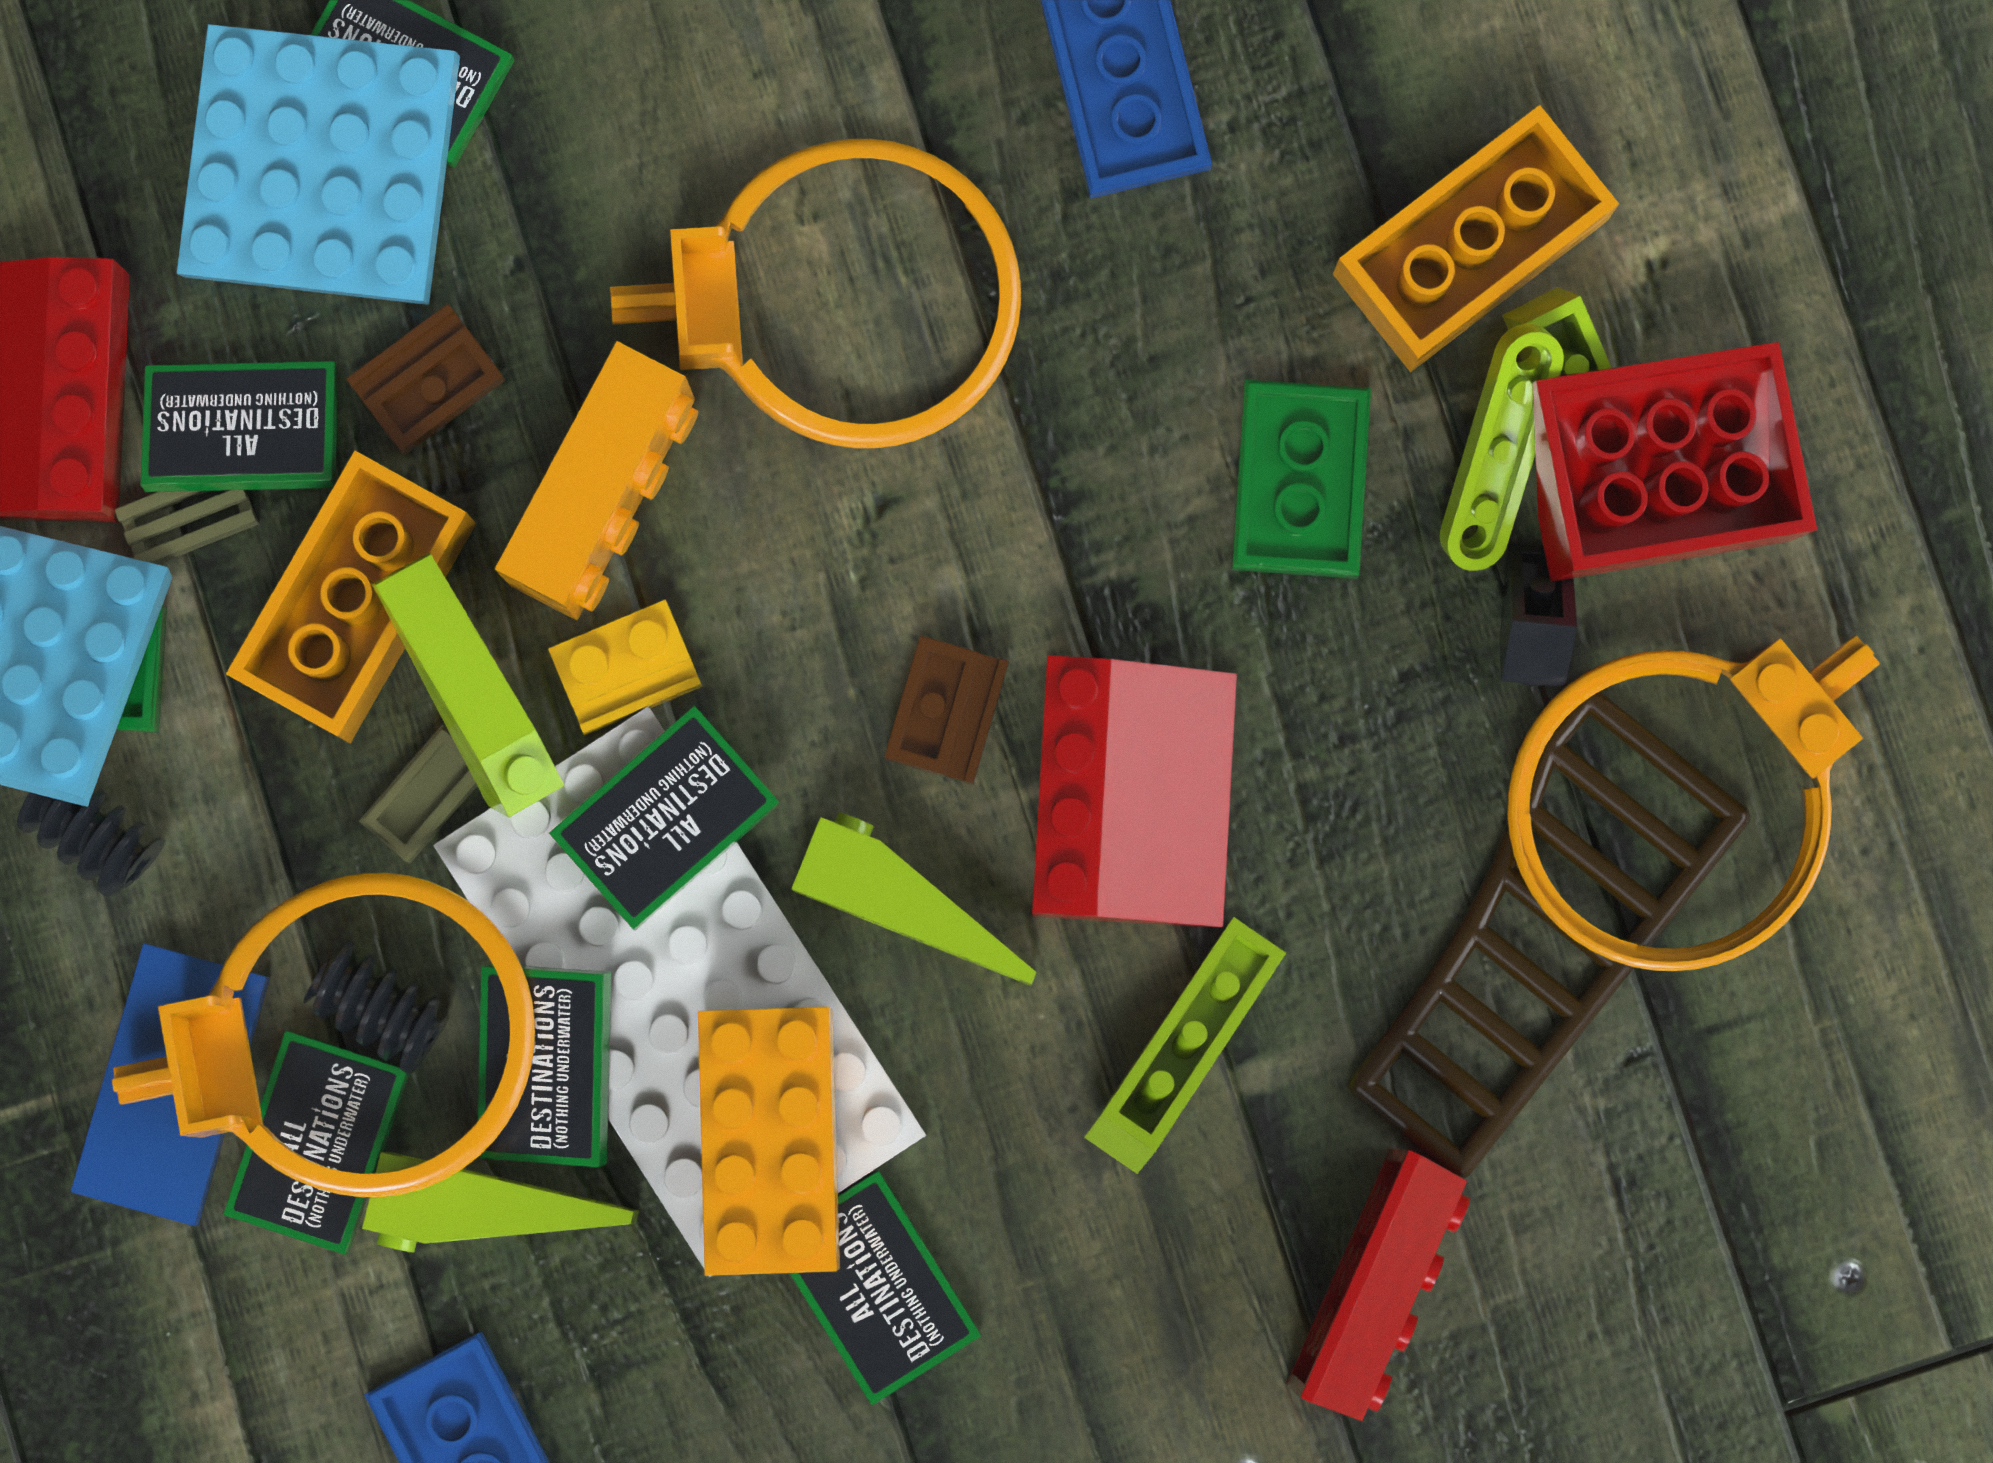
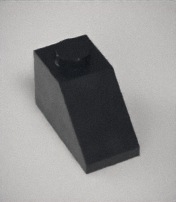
M1508 544L1499 639L1501 681L1521 683L1527 686L1565 687L1577 631L1574 578L1551 582L1544 547Z

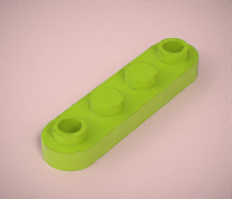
M1521 324L1511 328L1500 338L1496 345L1441 525L1440 543L1443 550L1458 567L1465 570L1479 571L1492 566L1502 557L1507 548L1536 454L1533 382L1560 377L1564 354L1561 345L1546 329L1536 324ZM1532 346L1531 355L1525 361L1516 362L1518 353L1523 348ZM1478 525L1477 531L1472 537L1462 539V534L1466 528Z

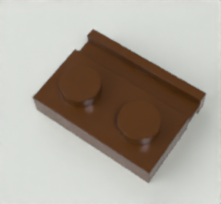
M449 304L442 307L346 378L403 455H406L505 381L503 375Z
M920 635L884 759L974 785L1009 661L986 656L980 652Z

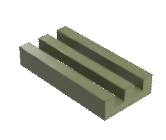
M230 490L139 527L136 520L208 491L157 492L114 510L124 528L127 544L131 546L133 551V559L158 565L258 525L259 521L247 491ZM237 504L240 513L154 548L148 550L146 548L145 540Z

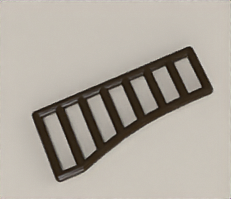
M1602 692L1594 694L1581 703L1555 730L1538 761L1530 794L1532 831L1641 917L1624 941L1648 947L1654 944L1750 822V812L1743 804ZM1588 716L1595 719L1719 818L1697 848L1566 745ZM1553 767L1680 868L1657 898L1541 806ZM1507 823L1493 861L1462 922L1395 1021L1350 1076L1348 1089L1353 1096L1440 1166L1461 1178H1466L1471 1175L1635 967L1611 961L1590 951L1574 941L1545 914L1531 895L1519 868H1517ZM1505 891L1601 967L1579 997L1488 926ZM1475 948L1562 1017L1539 1047L1455 981V978ZM1439 1002H1442L1522 1067L1499 1097L1418 1033ZM1402 1053L1483 1117L1460 1147L1456 1146L1379 1084V1081Z

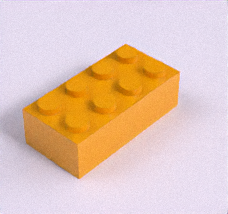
M1539 105L1341 256L1333 276L1411 373L1606 223L1619 203L1541 105Z
M616 341L495 567V570L511 587L578 621L584 608L592 612L597 607L609 583V578L602 575L614 552L622 556L630 546L639 526V522L632 519L643 497L652 500L656 496L669 469V466L663 464L662 461L673 441L682 444L686 440L697 419L698 410L692 408L695 397L686 376Z
M354 451L226 675L351 744L405 649L372 583L427 553L433 556L446 578L477 523L462 509L361 453Z
M802 1007L698 1011L705 1276L838 1271L840 1269L832 1008Z

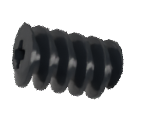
M101 789L92 794L88 807L29 792L17 818L18 828L25 833L39 830L37 842L43 848L50 849L59 845L57 850L58 860L66 865L79 861L77 874L82 879L88 881L99 876L97 891L108 897L116 894L136 881L150 867L165 845V839L162 837H158L145 847L140 844L146 828V824L142 821H138L125 831L121 829L120 825L127 810L122 805L117 806L105 815L101 813L100 809L107 795Z
M348 940L323 964L308 988L303 1003L306 1004L315 997L313 1013L320 1019L328 1017L337 1010L334 1027L342 1033L351 1030L359 1023L356 1041L363 1047L372 1044L381 1037L378 1055L385 1061L392 1059L403 1050L400 1069L404 1073L410 1074L416 1070L428 1055L444 1030L449 1016L443 1020L436 1017L440 998L436 995L420 1007L416 1005L415 999L419 984L414 981L399 993L394 991L393 987L397 975L396 969L390 968L378 979L372 977L376 959L374 955L369 954L356 965L350 963L354 943Z

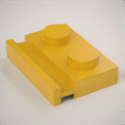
M666 600L548 649L584 735H589L634 716L648 706L653 708L703 687Z

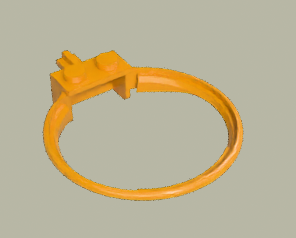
M879 139L830 141L793 152L761 170L741 189L715 227L670 229L673 283L610 287L613 324L676 321L680 370L720 368L737 383L745 395L761 411L779 424L815 441L848 448H883L913 442L938 432L968 412L985 395L1005 365L1014 344L1021 309V280L1014 247L1004 223L985 195L965 175L938 157L909 145ZM852 158H874L908 165L930 175L952 190L965 203V207L983 231L993 254L999 283V305L994 332L985 354L968 379L955 392L928 410L905 419L878 424H856L821 416L801 406L780 391L761 372L752 359H749L743 365L734 241H728L731 229L743 231L751 216L762 202L786 181L818 165Z
M1854 635L1808 672L1781 638L1770 643L1752 659L1744 663L1726 661L1710 655L1688 651H1650L1623 656L1604 663L1584 673L1567 685L1547 704L1527 732L1513 766L1508 791L1507 818L1513 854L1524 882L1541 909L1562 931L1590 951L1611 961L1653 971H1684L1714 966L1734 959L1770 938L1788 922L1802 905L1822 867L1831 830L1830 770L1838 758L1863 739L1834 701L1880 665L1873 655L1874 652L1857 635ZM1722 673L1730 678L1729 680L1804 769L1814 784V787H1801L1803 830L1796 862L1788 880L1771 904L1755 919L1725 937L1709 943L1681 948H1654L1618 939L1598 929L1576 913L1557 892L1542 867L1533 839L1530 817V794L1538 761L1546 744L1564 719L1581 703L1611 685L1628 679L1652 675L1684 676L1717 685Z
M393 873L348 875L310 887L285 900L260 918L236 943L207 996L158 1006L166 1056L114 1067L115 1078L112 1079L114 1092L118 1094L120 1105L173 1095L180 1136L202 1138L232 1132L273 1168L306 1185L331 1193L354 1197L402 1195L427 1188L459 1172L479 1157L507 1125L520 1102L532 1066L535 1046L533 1001L526 976L511 945L497 926L465 898L433 882L409 875ZM361 895H389L418 901L444 913L465 928L486 952L497 971L504 989L510 1021V1042L504 1073L492 1101L477 1123L458 1142L434 1158L413 1167L379 1174L343 1172L317 1164L294 1152L281 1142L266 1126H263L241 998L233 999L234 991L243 989L257 959L283 929L315 908L336 900Z

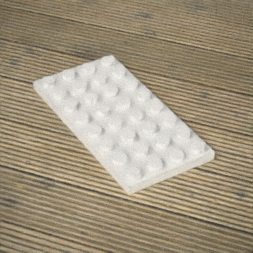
M648 706L555 766L565 785L510 818L490 808L433 846L468 901L482 911L509 942L521 966L611 971L608 1120L704 1268L698 1011L802 1007L832 1008L838 1193L925 1137L926 1133L737 842L634 931L549 834L551 830L665 732Z

